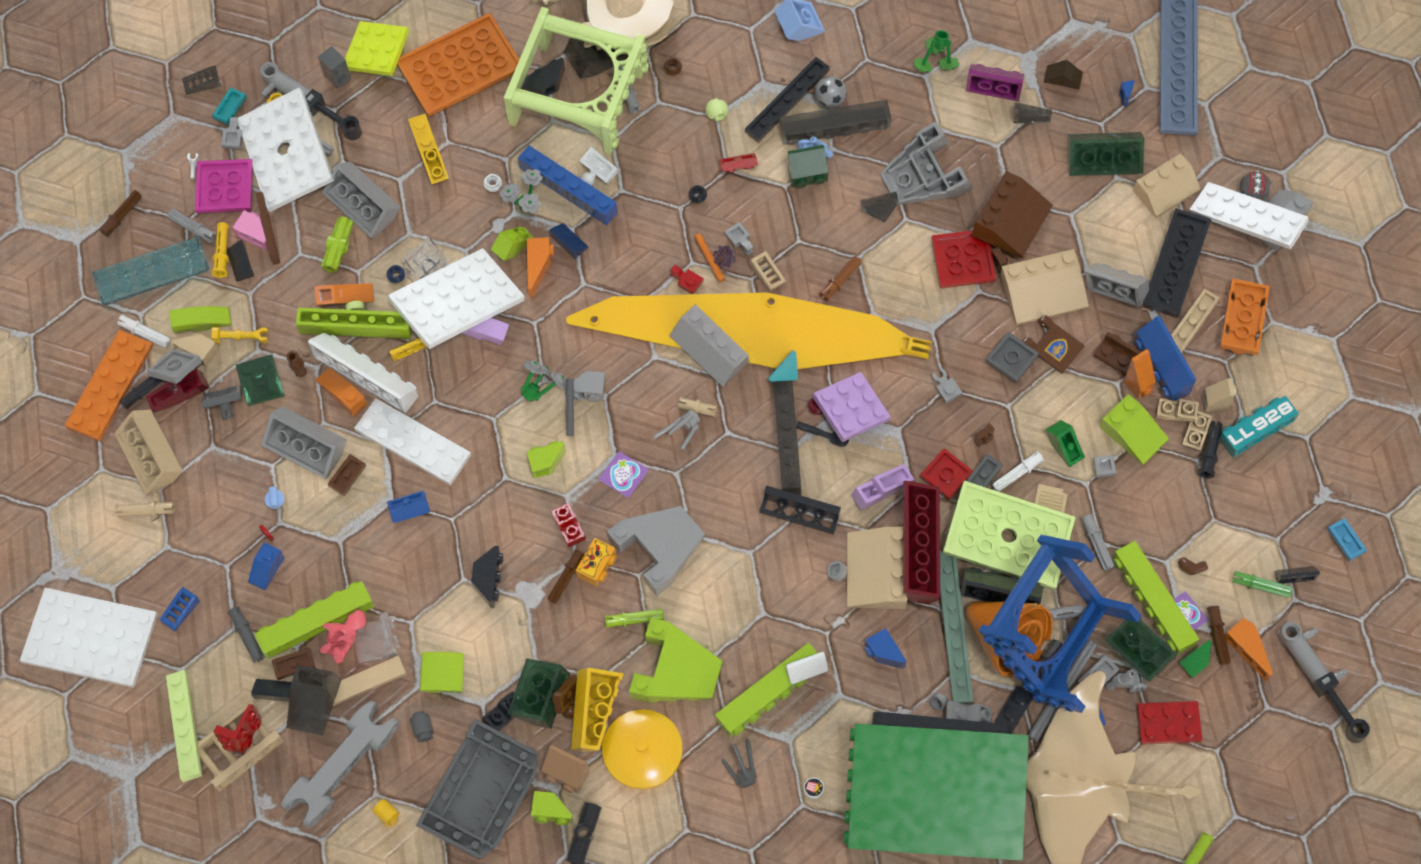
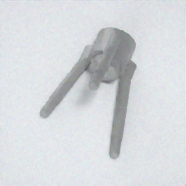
M689 410L679 419L655 434L653 438L656 439L669 431V435H672L680 427L686 430L691 429L681 446V450H684L694 432L699 428L697 424L700 422V418L694 411Z

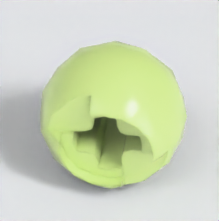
M718 98L710 100L706 105L708 118L715 119V121L724 119L728 114L726 102Z

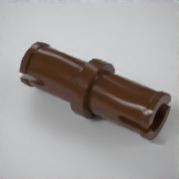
M294 351L288 352L286 358L289 361L290 369L295 372L297 377L298 375L299 377H304L307 370L304 367L303 359L299 357L296 351L295 353Z

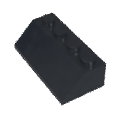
M976 567L966 568L961 596L987 602H1005L1019 578L1013 576L1009 578L1004 577L997 572H983ZM1037 582L1025 603L1040 604L1044 586Z

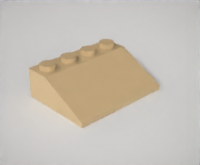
M1074 249L1002 266L1000 277L1016 325L1040 320L1043 315L1053 317L1089 308L1080 265Z
M882 527L848 532L847 608L906 609L907 596L903 593V527Z

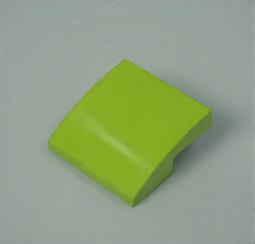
M422 652L420 692L440 693L442 691L461 693L463 688L464 653Z

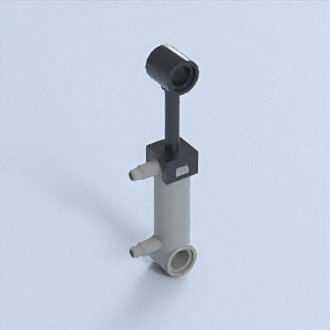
M268 62L262 65L260 72L264 83L267 85L261 93L263 97L269 95L274 88L283 94H287L300 87L304 92L313 117L320 111L341 125L344 136L348 140L360 138L362 130L356 117L347 116L342 118L324 106L325 102L322 94L313 88L312 90L308 89L278 69L275 63Z
M1288 622L1284 624L1278 634L1280 643L1288 648L1312 683L1311 687L1318 698L1325 694L1329 696L1348 724L1345 731L1347 739L1352 743L1362 742L1370 732L1369 724L1363 719L1354 720L1334 691L1339 685V680L1347 675V670L1343 669L1334 674L1332 671L1328 672L1307 642V640L1319 632L1317 628L1310 629L1302 634V629L1297 623ZM1286 631L1292 632L1294 637L1287 636ZM1353 728H1359L1362 734H1356Z

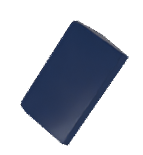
M564 223L549 230L550 236L574 259L589 248Z

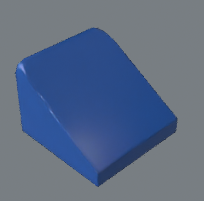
M1134 80L1122 82L1119 93L1124 107L1128 106Z

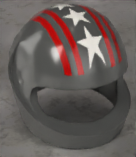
M1251 171L1242 178L1240 193L1243 194L1244 191L1246 195L1253 198L1264 197L1262 201L1266 202L1269 196L1271 181L1263 172Z

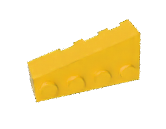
M584 668L577 671L571 750L581 752L600 750L607 728L606 723L613 709L611 707L614 698L617 696L619 690L617 688L624 673L594 668Z

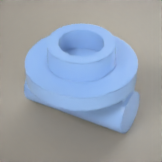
M270 487L269 492L265 496V503L269 508L277 509L283 505L284 495L281 491L277 490V487Z

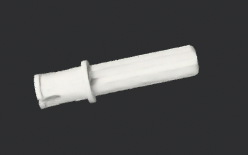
M125 315L119 317L122 321H118L117 325L131 331L133 335H140L164 348H167L170 344L169 337L141 324L139 320L134 321Z
M1036 451L1027 459L1021 460L1020 465L992 484L994 490L1000 492L1026 472L1031 473L1034 467L1044 462L1042 455Z

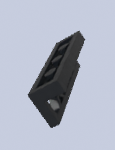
M766 485L759 513L834 535L841 507ZM768 500L775 502L778 506L773 511L765 509ZM793 507L797 514L788 516L785 514L784 509ZM810 512L813 513L816 519L808 522L804 520L802 515ZM824 518L834 519L831 528L823 526L820 520Z

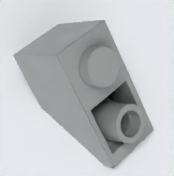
M585 371L574 380V401H579L580 399L590 402L604 401L605 372Z

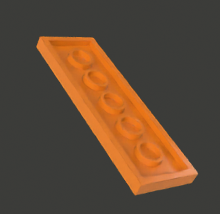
M119 329L65 423V427L100 442L121 405L119 400L126 396L151 352L154 346L153 343Z

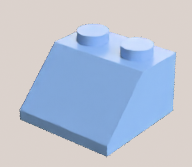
M785 0L774 10L777 20L784 30V35L790 40L802 41L825 31L811 2Z

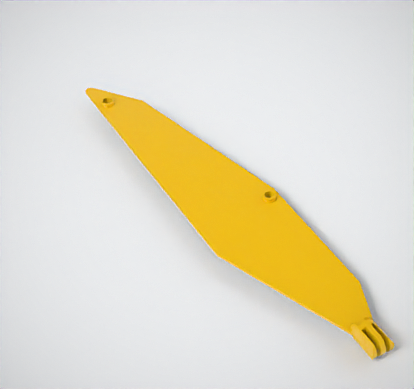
M767 292L613 296L566 318V322L569 325L681 348L669 335L681 317L696 304L749 355V363L775 369L792 350L796 352L798 370L900 355L929 359V354L927 353H930L931 348L929 346H932V341L910 337L875 315ZM769 301L775 302L773 305L768 304ZM594 318L598 319L595 323L591 322Z

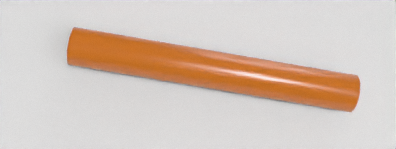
M701 233L696 234L694 238L718 282H723L725 277Z

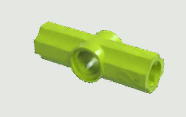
M341 216L337 218L333 233L327 238L326 253L321 268L327 272H337L342 256L347 253L349 236L354 224L347 217Z

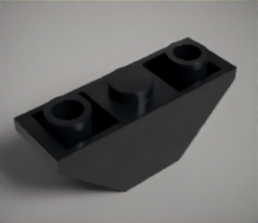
M561 57L553 60L548 65L538 68L533 73L527 75L521 89L547 97L559 91L565 71L564 59Z
M494 546L473 563L472 586L490 608H494L495 601L498 602L499 590L496 589L497 583L501 582L499 564H503V553L500 552L499 546Z

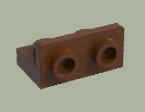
M1107 332L1093 357L1126 376L1131 359L1137 356L1140 351L1133 344H1127L1122 341L1118 335Z

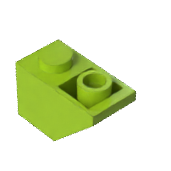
M521 226L499 233L491 250L502 260H509L515 258L527 246V238L534 237L529 234L526 228Z
M553 441L547 446H536L526 451L534 479L553 474L566 452L564 441Z
M534 791L531 816L533 820H536L535 822L547 824L548 821H553L557 825L562 826L573 823L572 814L555 793Z

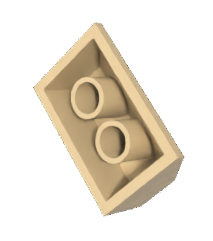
M1181 153L1138 179L1134 187L1135 194L1155 218L1200 191L1193 167Z

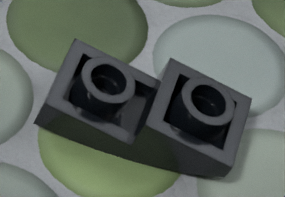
M512 691L501 699L494 709L483 716L482 722L500 731L523 710L526 703Z

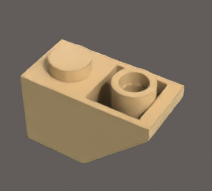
M200 333L172 341V345L176 350L200 356L202 361L200 364L205 367L208 366L219 350L215 341Z
M1232 378L1205 388L1202 395L1205 413L1229 410L1230 405L1233 404L1234 396L1237 395L1236 385L1232 384Z

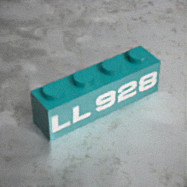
M1286 395L1280 399L1276 397L1265 408L1261 406L1256 409L1250 417H1242L1235 426L1229 425L1224 428L1219 440L1232 458L1294 422L1299 412Z

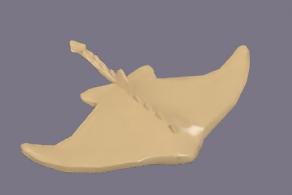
M1102 671L1090 674L1069 692L1076 695L1086 706L1083 712H1068L1064 708L1058 707L1039 748L1027 760L1026 788L1030 792L1034 803L1041 842L1052 864H1081L1085 847L1108 816L1122 823H1128L1131 815L1128 791L1167 796H1184L1188 800L1202 793L1200 789L1190 784L1185 785L1183 788H1171L1151 784L1128 783L1135 769L1136 753L1131 751L1115 754L1100 719V697L1106 680V675Z

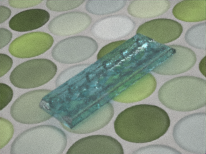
M198 236L93 271L92 274L102 305H110L205 273L210 268Z

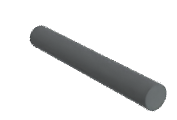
M573 378L566 379L567 436H574Z

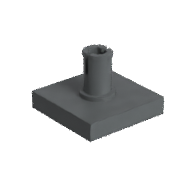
M237 385L204 393L202 398L203 408L219 405L222 420H226L228 417L229 419L233 418L234 414L230 402L242 398V386Z

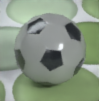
M827 76L816 85L815 97L821 106L830 109L837 108L846 100L847 88L840 78Z

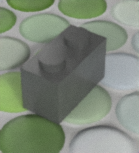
M333 46L318 56L323 75L337 89L349 81L351 76L346 59Z

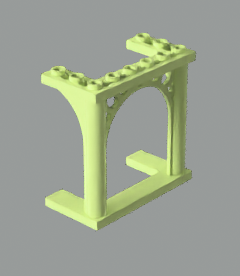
M541 7L504 96L509 125L516 127L522 113L521 107L578 124L595 134L603 143L604 153L611 155L613 149H616L619 143L616 119L622 113L623 101L628 98V88L630 85H633L635 77L641 79L643 73L648 71L649 63L647 62L648 53H646L647 44L645 43V36L638 34L636 39L550 15L548 8ZM552 32L595 44L610 56L614 65V77L609 88L601 96L585 103H568L521 89L538 46L541 51L547 52L553 38ZM620 54L629 55L626 60H616V57ZM608 96H613V97L610 98V99H611V102H609V100H607V97H608ZM598 103H605L608 107L607 111L601 112L597 108Z

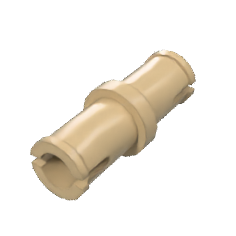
M683 397L679 399L678 409L692 410L697 415L700 413L712 417L716 416L717 405L702 403L698 399L696 401Z

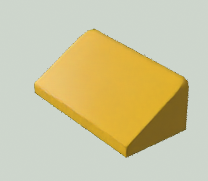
M418 336L388 350L393 362L427 346Z

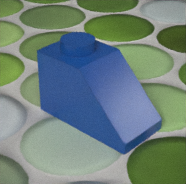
M263 542L253 560L248 583L266 591L285 558L280 549Z
M886 628L865 640L864 651L875 662L901 669L906 667L907 660Z

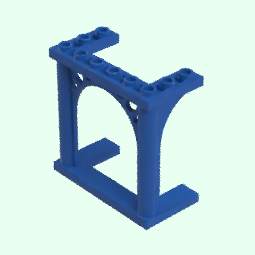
M1041 534L1037 539V542L1041 545L991 624L989 626L982 624L979 632L984 637L983 640L992 646L993 652L1002 658L1003 664L1013 671V676L1023 683L1024 689L1033 695L1032 698L1040 704L1044 702L1054 708L1061 707L1068 712L1082 713L1086 706L1076 695L1069 693L1067 686L1069 670L1103 614L1133 622H1139L1142 616L1133 604L1103 598L1073 559L1092 563L1095 555L1086 544ZM1052 560L1087 603V607L1061 648L1047 660L1033 661L1025 653L1033 655L1037 647L1028 636L1018 632V622L1026 599ZM1041 667V668H1042V676H1041V678L1039 679V678H1038V670H1039V668Z

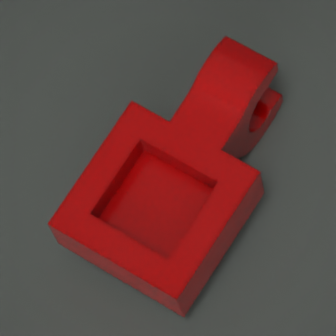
M674 264L670 270V275L679 280L678 286L690 294H695L704 282V278L690 269L685 273L679 266Z

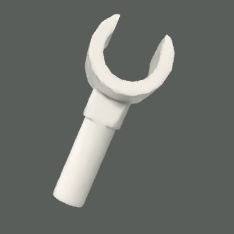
M189 153L187 158L191 165L190 179L194 180L197 161H200L197 153L196 157L191 159V154Z

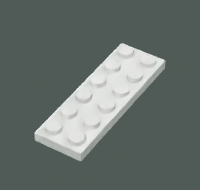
M1210 182L1206 184L1190 208V213L1209 218L1212 222L1290 250L1309 222L1308 217Z
M375 398L354 428L356 432L450 486L471 457V452Z

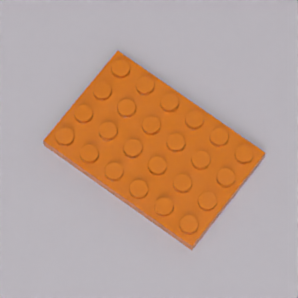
M488 13L400 56L397 66L425 113L430 117L513 76L520 59L492 14Z

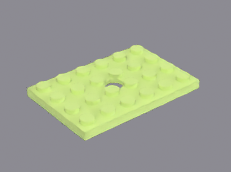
M964 481L942 553L1020 579L1041 546L1037 542L1039 536L1042 534L1070 540L1076 517ZM1005 529L1013 530L1016 540L1011 543L1004 541L1001 535L1002 531ZM1052 560L1038 583L1041 586L1055 590L1061 571Z

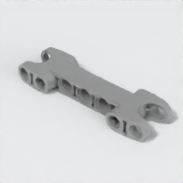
M373 700L367 702L349 720L346 728L352 733L313 778L309 780L306 776H301L284 797L281 807L285 811L299 803L309 805L308 813L303 821V825L306 828L313 827L332 808L335 800L329 795L370 748L376 752L382 750L397 730L399 721L394 717L382 725L372 723V717L378 707V704Z

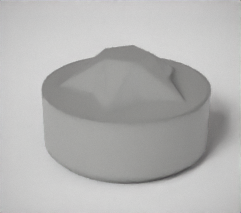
M840 561L832 562L827 569L828 577L837 582L843 580L847 574L846 565Z

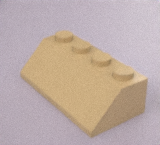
M132 411L114 435L145 495H150L173 483L183 470L152 411Z

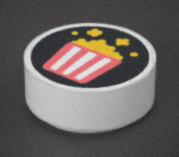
M809 778L804 784L805 795L811 799H817L822 796L824 792L823 782L818 778Z

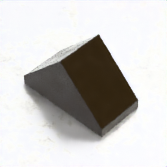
M1068 60L1047 65L1044 83L1079 90L1083 72Z

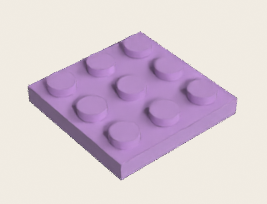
M861 372L813 393L812 396L842 442L886 423L891 418Z

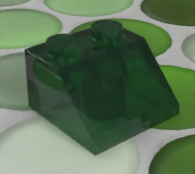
M273 354L235 364L248 407L285 396Z

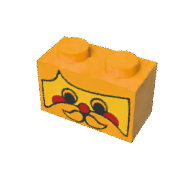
M594 538L576 569L577 577L598 587L600 582L603 583L608 575L606 571L609 566H613L616 562L615 548Z

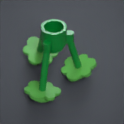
M944 30L936 31L935 36L926 40L927 53L924 59L918 58L913 61L917 70L931 72L933 68L927 62L931 52L938 54L946 49L947 56L939 60L940 68L952 70L959 67L958 59L951 57L952 42L949 40L948 32Z

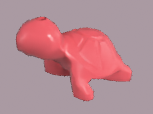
M355 610V612L348 615L345 624L324 623L323 628H326L329 633L327 644L320 648V652L330 654L334 657L336 663H341L355 642L356 630L364 628L367 623L364 612L362 610Z

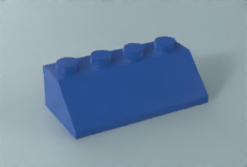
M1159 315L1136 332L1134 345L1141 352L1146 349L1149 350L1155 381L1161 386L1162 395L1168 400L1176 401L1191 394L1196 378Z

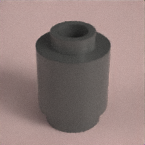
M424 711L414 713L413 717L410 718L414 737L418 742H426L433 739L434 730L429 714L424 713Z

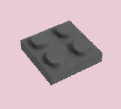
M1008 332L986 358L985 362L1014 383H1017L1037 359L1039 353Z

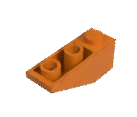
M373 283L315 286L316 305L321 307L345 305L352 301L374 302Z

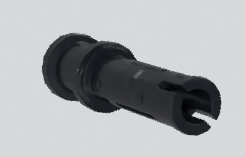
M1215 421L1210 422L1205 452L1200 458L1202 461L1201 468L1197 472L1200 477L1207 479L1215 477L1214 467L1218 462L1216 452L1223 426L1219 421H1217V425H1215Z

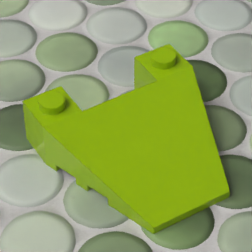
M650 618L645 635L646 643L661 646L662 651L654 678L634 673L629 690L630 698L647 703L712 699L723 661L672 623Z

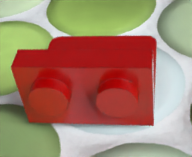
M248 704L235 731L216 725L213 733L224 750L228 752L237 751L244 754L246 749L250 748L253 741L252 737L255 731L259 730L262 720L254 705Z

